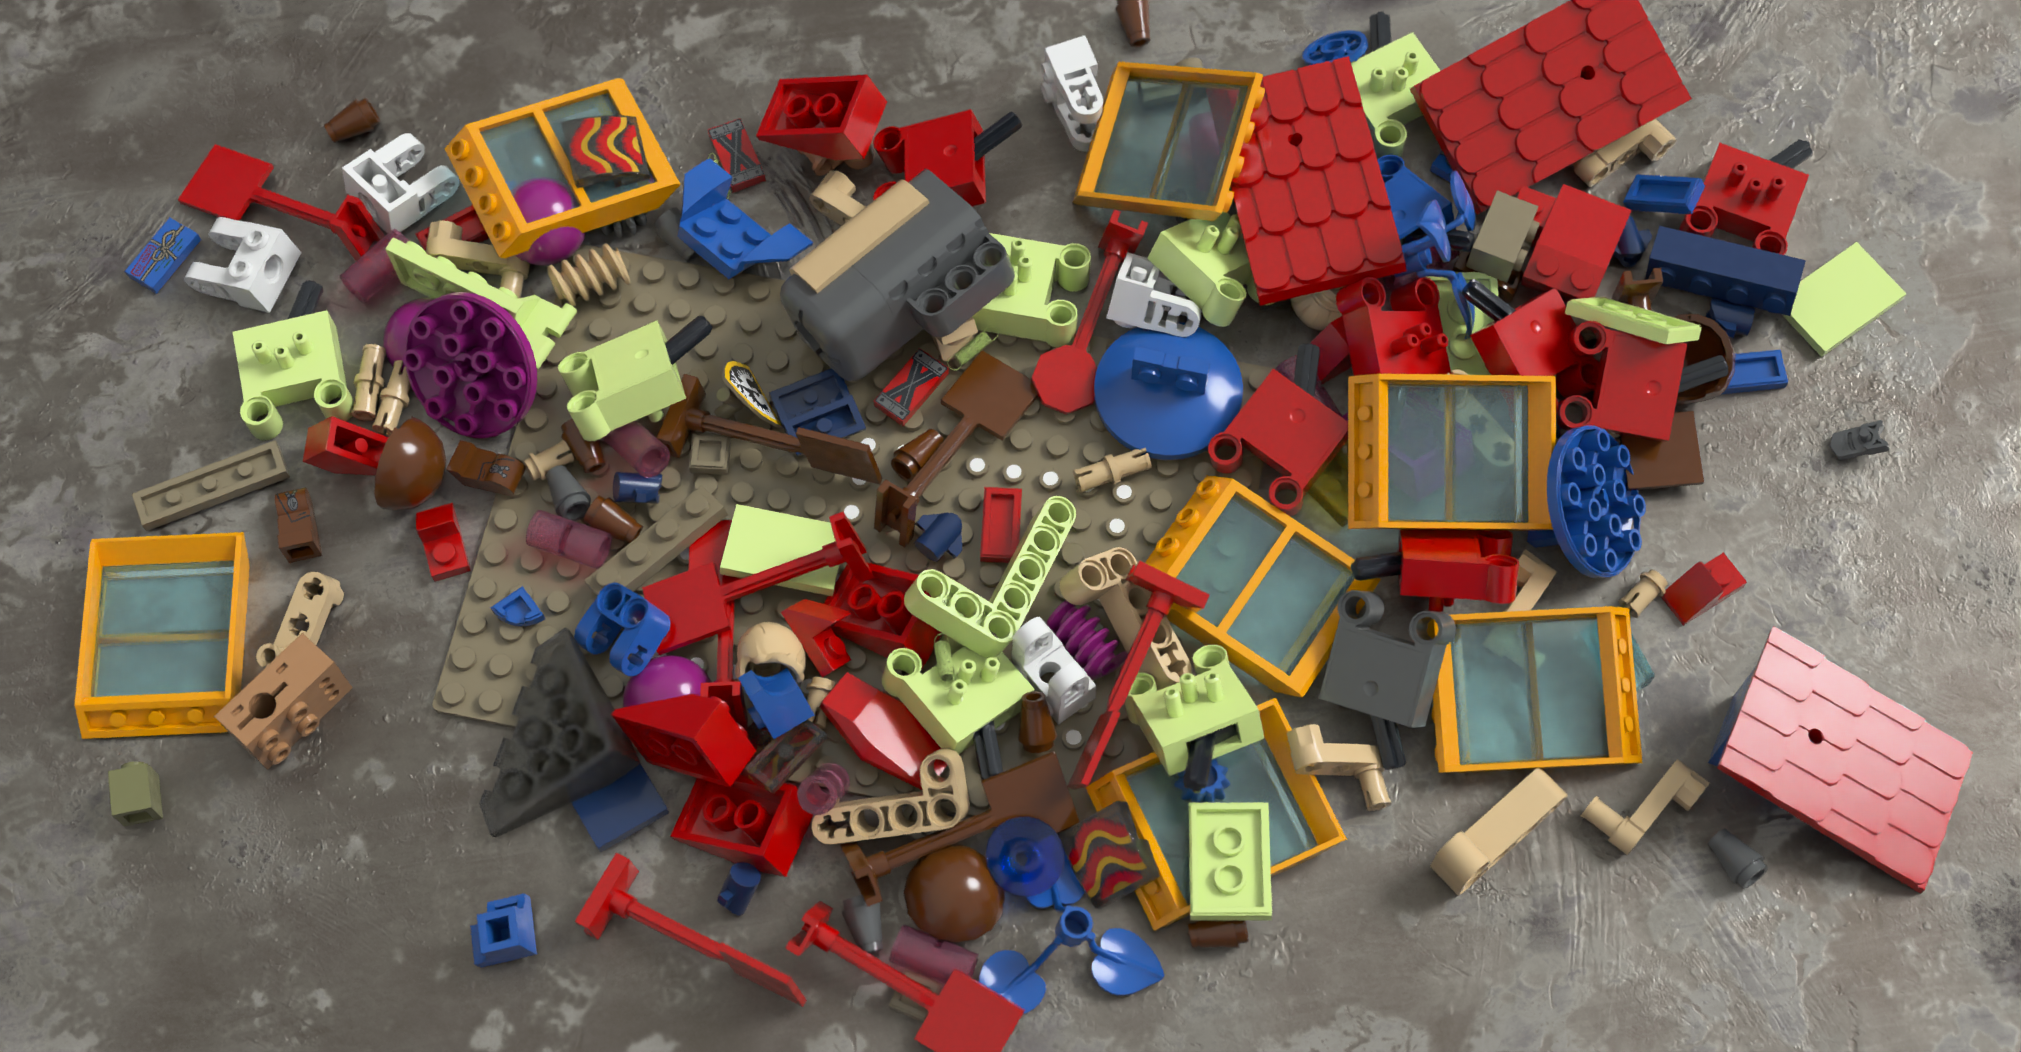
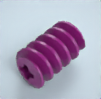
M1065 600L1054 610L1046 625L1056 634L1063 646L1066 645L1065 649L1072 657H1075L1074 660L1084 669L1091 680L1106 676L1126 660L1128 652L1124 651L1117 655L1114 654L1120 642L1115 639L1105 643L1104 640L1109 635L1110 630L1104 628L1096 632L1095 628L1101 619L1098 616L1089 620L1085 618L1091 611L1089 605L1077 608L1076 605Z

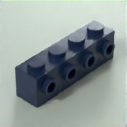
M1659 226L1650 254L1645 280L1649 279L1653 268H1661L1663 278L1661 286L1671 287L1692 292L1696 295H1704L1729 301L1733 304H1741L1771 313L1790 316L1806 260Z

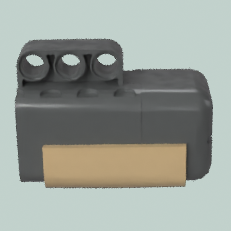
M924 169L909 182L901 179L792 266L789 270L791 277L781 286L780 298L801 340L841 378L847 381H858L867 376L923 329L934 337H944L954 332L1009 287L1015 278V273L1005 247L988 232L976 210L930 170Z

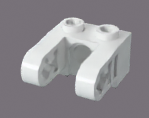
M1086 36L1045 48V63L1041 64V71L1045 82L1041 83L1043 97L1046 103L1052 102L1072 146L1083 152H1088L1097 120L1101 117L1103 111V97L1096 83L1098 64ZM1080 123L1084 124L1086 131L1091 133V137L1086 138L1084 134H1080Z
M410 133L402 134L376 152L370 149L342 167L346 194L360 198L375 222L392 238L449 199L456 192L460 184L459 178L444 165L434 168L410 185L404 180L399 181L397 179L401 174L414 167L422 159L425 152L424 145Z
M218 217L208 233L209 237L222 247L237 252L228 268L193 262L184 277V281L191 288L203 294L236 301L242 307L270 313L302 252L282 229Z
M1127 253L1116 278L1106 318L1114 320L1116 324L1126 328H1134L1136 326L1178 337H1188L1197 330L1202 310L1193 301L1187 300L1184 297L1186 295L1178 287L1175 296L1170 295L1173 286L1176 285L1146 257ZM1164 311H1168L1166 321L1161 320ZM1177 316H1188L1189 320L1186 322V325L1179 324V317Z
M1041 617L1031 619L1017 630L1013 636L1012 664L1035 691L1045 694L1050 714L1058 725L1095 699L1096 684L1068 653L1061 641ZM1053 672L1055 674L1050 679L1049 684L1041 680L1040 677L1043 674Z

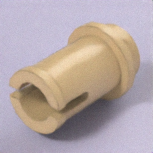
M564 440L536 455L533 453L528 454L529 458L524 460L523 463L533 481L538 478L541 480L546 479L545 475L555 466H564L574 462L572 453L566 452L570 448Z
M1653 569L1648 573L1642 572L1639 576L1640 581L1619 600L1622 608H1629V611L1633 610L1630 616L1638 618L1641 612L1657 596H1663L1666 592L1665 587L1668 585L1666 579Z
M813 677L811 683H808L806 689L809 691L807 702L814 714L815 712L817 713L813 728H826L827 716L819 707L835 685L834 681L827 678ZM814 716L802 722V724L810 727V724L814 721Z

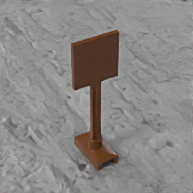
M1653 268L1648 280L1637 281L1632 280L1631 271H1623L1612 299L1652 311L1651 305L1663 283L1661 268ZM1694 411L1674 412L1669 441L1657 442L1620 435L1621 445H1625L1629 450L1630 464L1634 472L1633 475L1626 469L1627 491L1701 485L1704 483Z
M982 350L941 399V404L962 416V420L907 487L899 488L886 479L879 486L876 493L874 529L881 532L886 525L890 526L900 533L899 545L905 548L914 537L916 508L920 502L919 497L977 427L1001 441L1004 440L1038 397L1031 379Z
M684 374L681 379L686 399L670 405L657 435L658 442L667 444L664 453L676 458H680L691 430L701 433L709 431L787 452L803 453L806 455L812 468L878 485L881 484L883 479L871 448L867 444L800 427L797 429L796 438L792 435L710 415L709 411L700 409L706 393L698 377Z
M1054 751L982 780L981 784L990 806L989 810L958 822L951 828L939 830L886 853L880 851L868 857L864 855L856 841L841 844V849L852 869L851 875L867 907L883 901L877 879L892 873V869L993 827L998 828L1007 853H1010L1079 824L1080 821L1056 753Z

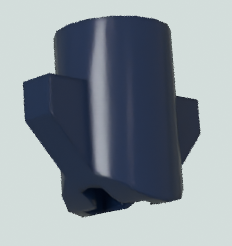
M1629 216L1613 256L1618 258L1624 267L1631 268L1635 266L1652 238L1650 230L1638 231L1633 217Z
M1712 298L1710 309L1705 317L1715 320L1729 337L1734 338L1735 334L1748 336L1753 323L1755 308Z
M616 472L613 479L614 501L659 504L660 495H658V491L662 485V474Z
M954 513L922 515L915 523L923 533L914 544L928 559L938 562L945 552L955 559L962 552V522L958 515Z
M738 862L734 864L720 890L717 902L733 914L743 915L758 887L762 874L750 863Z

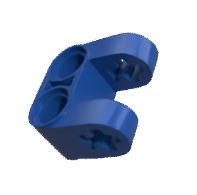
M614 582L601 589L597 598L577 625L574 638L577 645L589 653L601 654L607 650L621 628H623V632L611 649L609 659L610 664L615 669L631 677L641 673L647 666L661 641L667 635L671 622L669 616L658 607L625 586ZM597 632L595 637L591 638L593 633Z

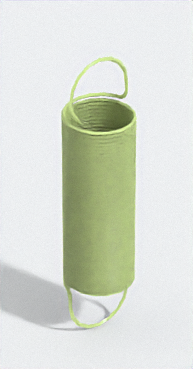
M982 331L954 354V357L963 366L994 340H991L986 332Z
M934 640L939 679L943 681L941 682L942 686V683H948V681L951 682L955 679L949 640H940L936 643Z

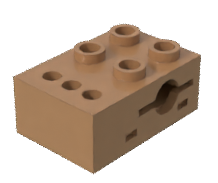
M301 633L214 717L245 750L268 770L272 765L279 764L285 760L291 752V747L301 737H306L314 732L320 723V719L353 687L335 662Z

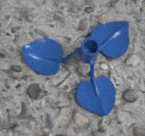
M1452 171L1449 177L1453 200L1458 210L1456 219L1446 225L1438 201L1436 199L1429 201L1416 223L1427 236L1401 245L1407 272L1394 274V276L1400 277L1416 272L1418 278L1426 276L1447 278L1452 284L1456 302L1466 324V340L1471 338L1470 335L1473 331L1475 306L1465 299L1462 294L1463 288L1467 285L1463 274L1449 270L1426 269V265L1432 264L1429 248L1435 246L1443 262L1450 261L1451 247L1447 232L1463 223L1468 232L1473 231L1475 228L1476 215L1470 194L1459 173Z
M1052 835L1044 838L1031 852L1022 872L1021 886L1025 898L1035 908L1044 909L1054 904L1056 912L1062 913L1055 927L1056 938L1030 966L1027 959L1019 952L1012 950L996 952L984 963L978 982L1025 1009L1023 1014H1026L1039 1005L1046 992L1044 980L1035 971L1059 945L1076 947L1082 944L1084 940L1088 942L1090 950L1097 954L1092 962L1091 972L1098 986L1105 992L1116 996H1126L1160 982L1164 977V972L1157 956L1148 944L1135 933L1122 928L1109 929L1102 935L1100 947L1097 946L1094 940L1096 935L1091 932L1093 920L1090 913L1084 908L1070 906L1078 902L1085 892L1081 881L1083 882V874L1086 875V871L1082 867L1079 871L1075 872L1069 859L1070 852Z

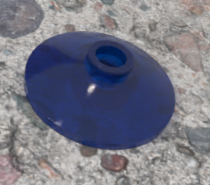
M1016 817L1005 821L992 833L986 847V864L992 878L1002 889L1014 895L1027 897L1047 891L1057 882L1064 868L1065 852L1061 839L1052 827L1036 818ZM1018 853L1026 854L1029 858V864L1026 866L1019 865L1016 861V855Z

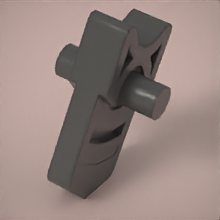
M1882 420L1836 432L1832 435L1830 445L1831 450L1839 460L1866 454H1877L1889 451L1890 449L1888 442L1880 437L1884 430Z

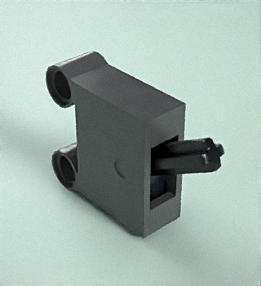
M1351 590L1344 593L1338 602L1337 610L1340 619L1319 699L1370 714L1383 768L1385 770L1401 768L1406 765V759L1397 723L1411 728L1425 727L1446 646L1453 640L1456 634V625L1451 616L1444 612L1422 611L1417 613L1409 624V633L1414 642L1369 629L1370 626L1381 620L1384 614L1383 600L1378 594L1371 591ZM1362 598L1366 604V612L1360 618L1356 612V604ZM1432 619L1438 624V633L1433 639L1427 633V625Z

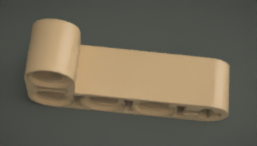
M1117 547L1080 562L1062 577L1060 591L1065 600L1073 605H1083L1099 599L1120 641L1129 653L1148 611L1146 605L1152 592L1126 580L1133 564L1137 565V561L1127 549ZM1164 616L1138 672L1147 673L1154 677L1157 691L1179 683V678L1183 674L1192 673L1190 661L1167 617Z
M950 748L939 749L927 756L920 766L923 791L838 802L827 806L813 818L812 831L814 836L824 844H838L942 830L955 826L967 816L970 809L961 756ZM936 759H941L948 764L950 769L948 778H942L935 772L934 762ZM942 799H948L955 804V817H949L942 812L940 808ZM904 804H909L916 809L918 814L916 822H910L903 816L902 807ZM866 809H871L878 815V827H872L866 822L864 818ZM850 817V823H846L838 829L835 825H829L828 823L829 818L834 822L845 821Z
M1542 768L1535 769L1465 833L1460 831L1452 837L1435 855L1430 867L1458 896L1461 895L1546 819L1568 795Z

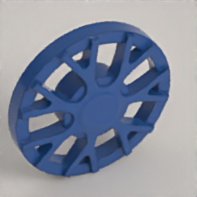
M1354 30L1339 31L1325 35L1305 48L1302 55L1304 64L1309 66L1326 61L1332 62L1334 59L1349 56L1350 62L1357 61L1359 57L1365 54L1368 48L1367 38L1362 32Z

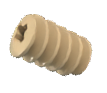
M607 243L603 244L601 257L594 249H590L588 251L589 262H586L580 254L575 255V267H572L566 259L562 260L560 273L552 265L547 267L550 281L561 307L562 299H566L571 306H576L577 293L585 301L590 300V288H593L600 296L603 295V283L605 282L613 290H616L618 277L627 285L631 284L617 247L616 251H613Z

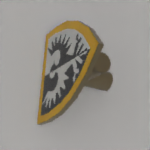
M736 361L727 362L722 369V380L729 388L721 387L717 391V399L724 403L714 410L715 415L728 419L747 406L762 420L775 427H781L750 367Z

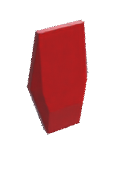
M846 672L821 702L819 708L862 761L922 790L920 766L927 756L941 749V747L902 701ZM936 759L934 770L940 776L948 764L941 759Z

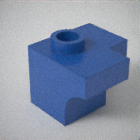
M788 668L770 677L758 676L752 670L738 677L754 705L747 709L759 730L765 726L767 727L773 739L815 715Z
M525 893L487 902V913L478 914V924L470 926L474 965L480 968L537 955L531 898Z

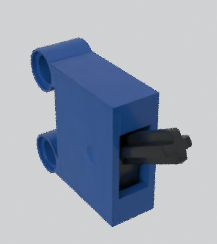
M1384 155L1377 159L1401 245L1427 236L1416 223L1423 209L1431 200L1436 199L1438 201L1446 225L1455 220L1452 203L1406 168L1401 157L1397 155ZM1456 228L1447 232L1451 250L1470 252L1472 250L1475 239L1472 232L1456 230Z

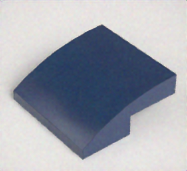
M832 368L769 392V397L785 433L797 438L796 432L798 427L840 438H847L866 430L855 400L850 395L844 379ZM795 452L797 457L804 455L803 453Z
M634 752L629 753L565 790L600 853L669 814L665 803Z

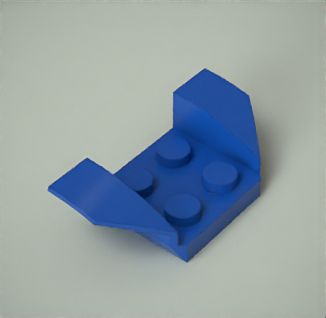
M710 158L685 173L682 214L677 237L728 279L757 263L789 261L813 245L809 238L790 223L771 235L727 199V194L733 177Z

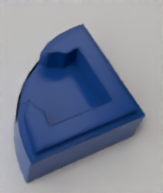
M523 586L490 607L500 620L514 626H530L545 620L543 613Z

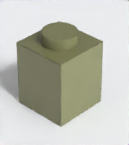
M140 761L127 762L122 764L120 769L108 771L111 816L125 827L163 819L159 774L148 763Z

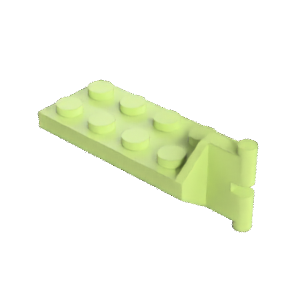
M392 238L385 248L402 284L435 299L454 292L475 293L494 301L504 308L517 321L526 334L534 353L537 371L555 346V342L547 337L548 334L560 338L577 313V310L567 303L560 308L536 295L518 298L515 293L505 287L497 289L489 285L477 273L469 272L466 274L458 270L448 259L438 256L436 259L426 254L414 242L407 241V243Z

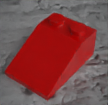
M868 75L779 79L756 137L760 141L832 160L865 159L887 100Z
M1563 184L1525 269L1521 285L1542 293L1556 287L1564 302L1571 301V299L1595 297L1632 210Z
M867 563L873 572L874 578L859 583L847 564L835 584L833 596H828L824 602L826 605L851 612L849 616L831 627L834 633L886 658L899 648L913 650L920 657L921 669H923L934 650V640L935 643L939 641L942 636L940 633L942 632L911 614L905 606V593L919 575ZM923 590V592L927 596L931 597V595L928 592Z
M689 694L617 708L611 714L649 764L723 786H732L756 752V749L747 738L748 732L740 724L736 723L730 715V707L723 700L715 696L707 698L696 694Z
M739 775L732 786L727 787L697 778L670 837L678 842L734 863H750L759 872L786 877L817 807L795 785L776 782L771 789H768L761 784H765L770 780Z

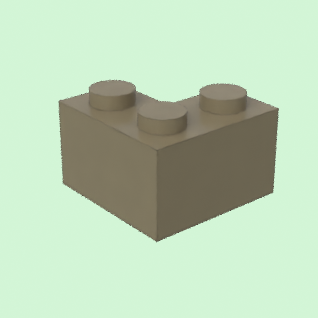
M1497 191L1473 245L1466 267L1507 283L1512 270L1520 272L1540 224L1534 221L1539 206Z

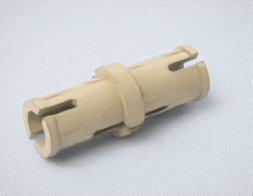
M375 344L364 345L360 371L354 378V385L357 389L351 414L357 419L366 421L374 420L376 417L378 394L384 387L382 371L386 350L384 347Z
M402 360L394 362V368L387 388L382 389L380 393V400L382 402L372 429L382 435L385 429H387V435L388 433L391 434L394 428L397 427L402 410L408 407L410 401L408 393L411 384L406 366L403 373L400 372Z
M1141 448L1142 450L1135 449L1114 457L1112 454L1103 457V461L1080 469H1074L1073 476L1076 485H1080L1078 490L1080 493H1083L1086 490L1109 482L1114 485L1120 483V479L1151 469L1149 454L1140 455L1146 453V448Z

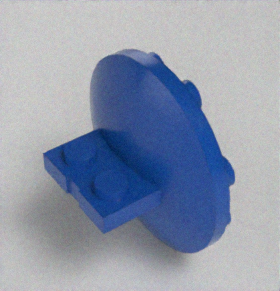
M1136 327L1115 340L1102 356L1095 375L1094 398L1097 412L1105 428L1123 446L1130 450L1146 448V453L1140 455L1148 453L1150 458L1177 460L1193 457L1207 451L1211 439L1216 434L1226 430L1240 412L1243 398V381L1240 368L1230 350L1217 337L1206 330L1198 327L1192 335L1178 337L1160 331Z
M1597 426L1576 427L1564 433L1554 447L1547 474V502L1553 530L1528 531L1527 542L1535 548L1560 545L1569 562L1580 573L1591 578L1612 577L1622 572L1631 561L1634 552L1639 551L1641 548L1640 524L1641 517L1644 516L1646 511L1644 498L1639 494V491H1627L1626 469L1634 475L1630 464L1628 448L1625 445H1619L1605 429ZM1632 521H1634V529H1630Z

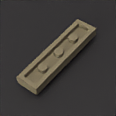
M276 440L132 493V497L141 524L148 531L289 478L290 475L280 446Z
M701 485L584 581L596 596H598L604 586L614 582L634 592L725 518L728 513L724 506Z

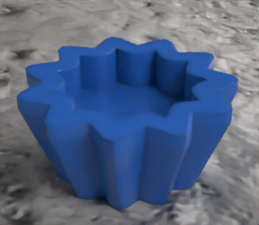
M1218 757L1212 759L1207 787L1202 788L1200 793H1193L1192 789L1185 788L1183 784L1185 770L1177 773L1180 778L1174 783V786L1182 790L1181 800L1191 799L1192 803H1214L1215 799H1225L1223 789L1229 787L1231 783L1225 777L1228 768L1219 765Z

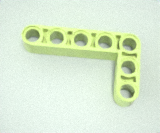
M1053 496L1045 502L1030 521L989 601L937 570L928 569L923 571L906 591L904 603L907 610L978 655L985 658L998 656L1013 640L1014 634L1021 627L1075 521V507L1067 498L1062 496ZM923 590L928 592L931 595V597L927 596L923 592ZM957 611L961 612L964 617L960 616ZM990 631L994 632L997 637L993 636Z

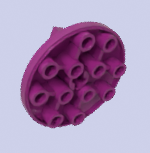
M454 292L442 295L428 302L412 319L406 334L403 363L406 366L410 384L430 418L437 420L441 425L457 434L472 438L498 436L523 420L530 410L536 394V361L526 334L517 321L504 308L494 301L475 293ZM444 418L454 421L455 426L448 423Z

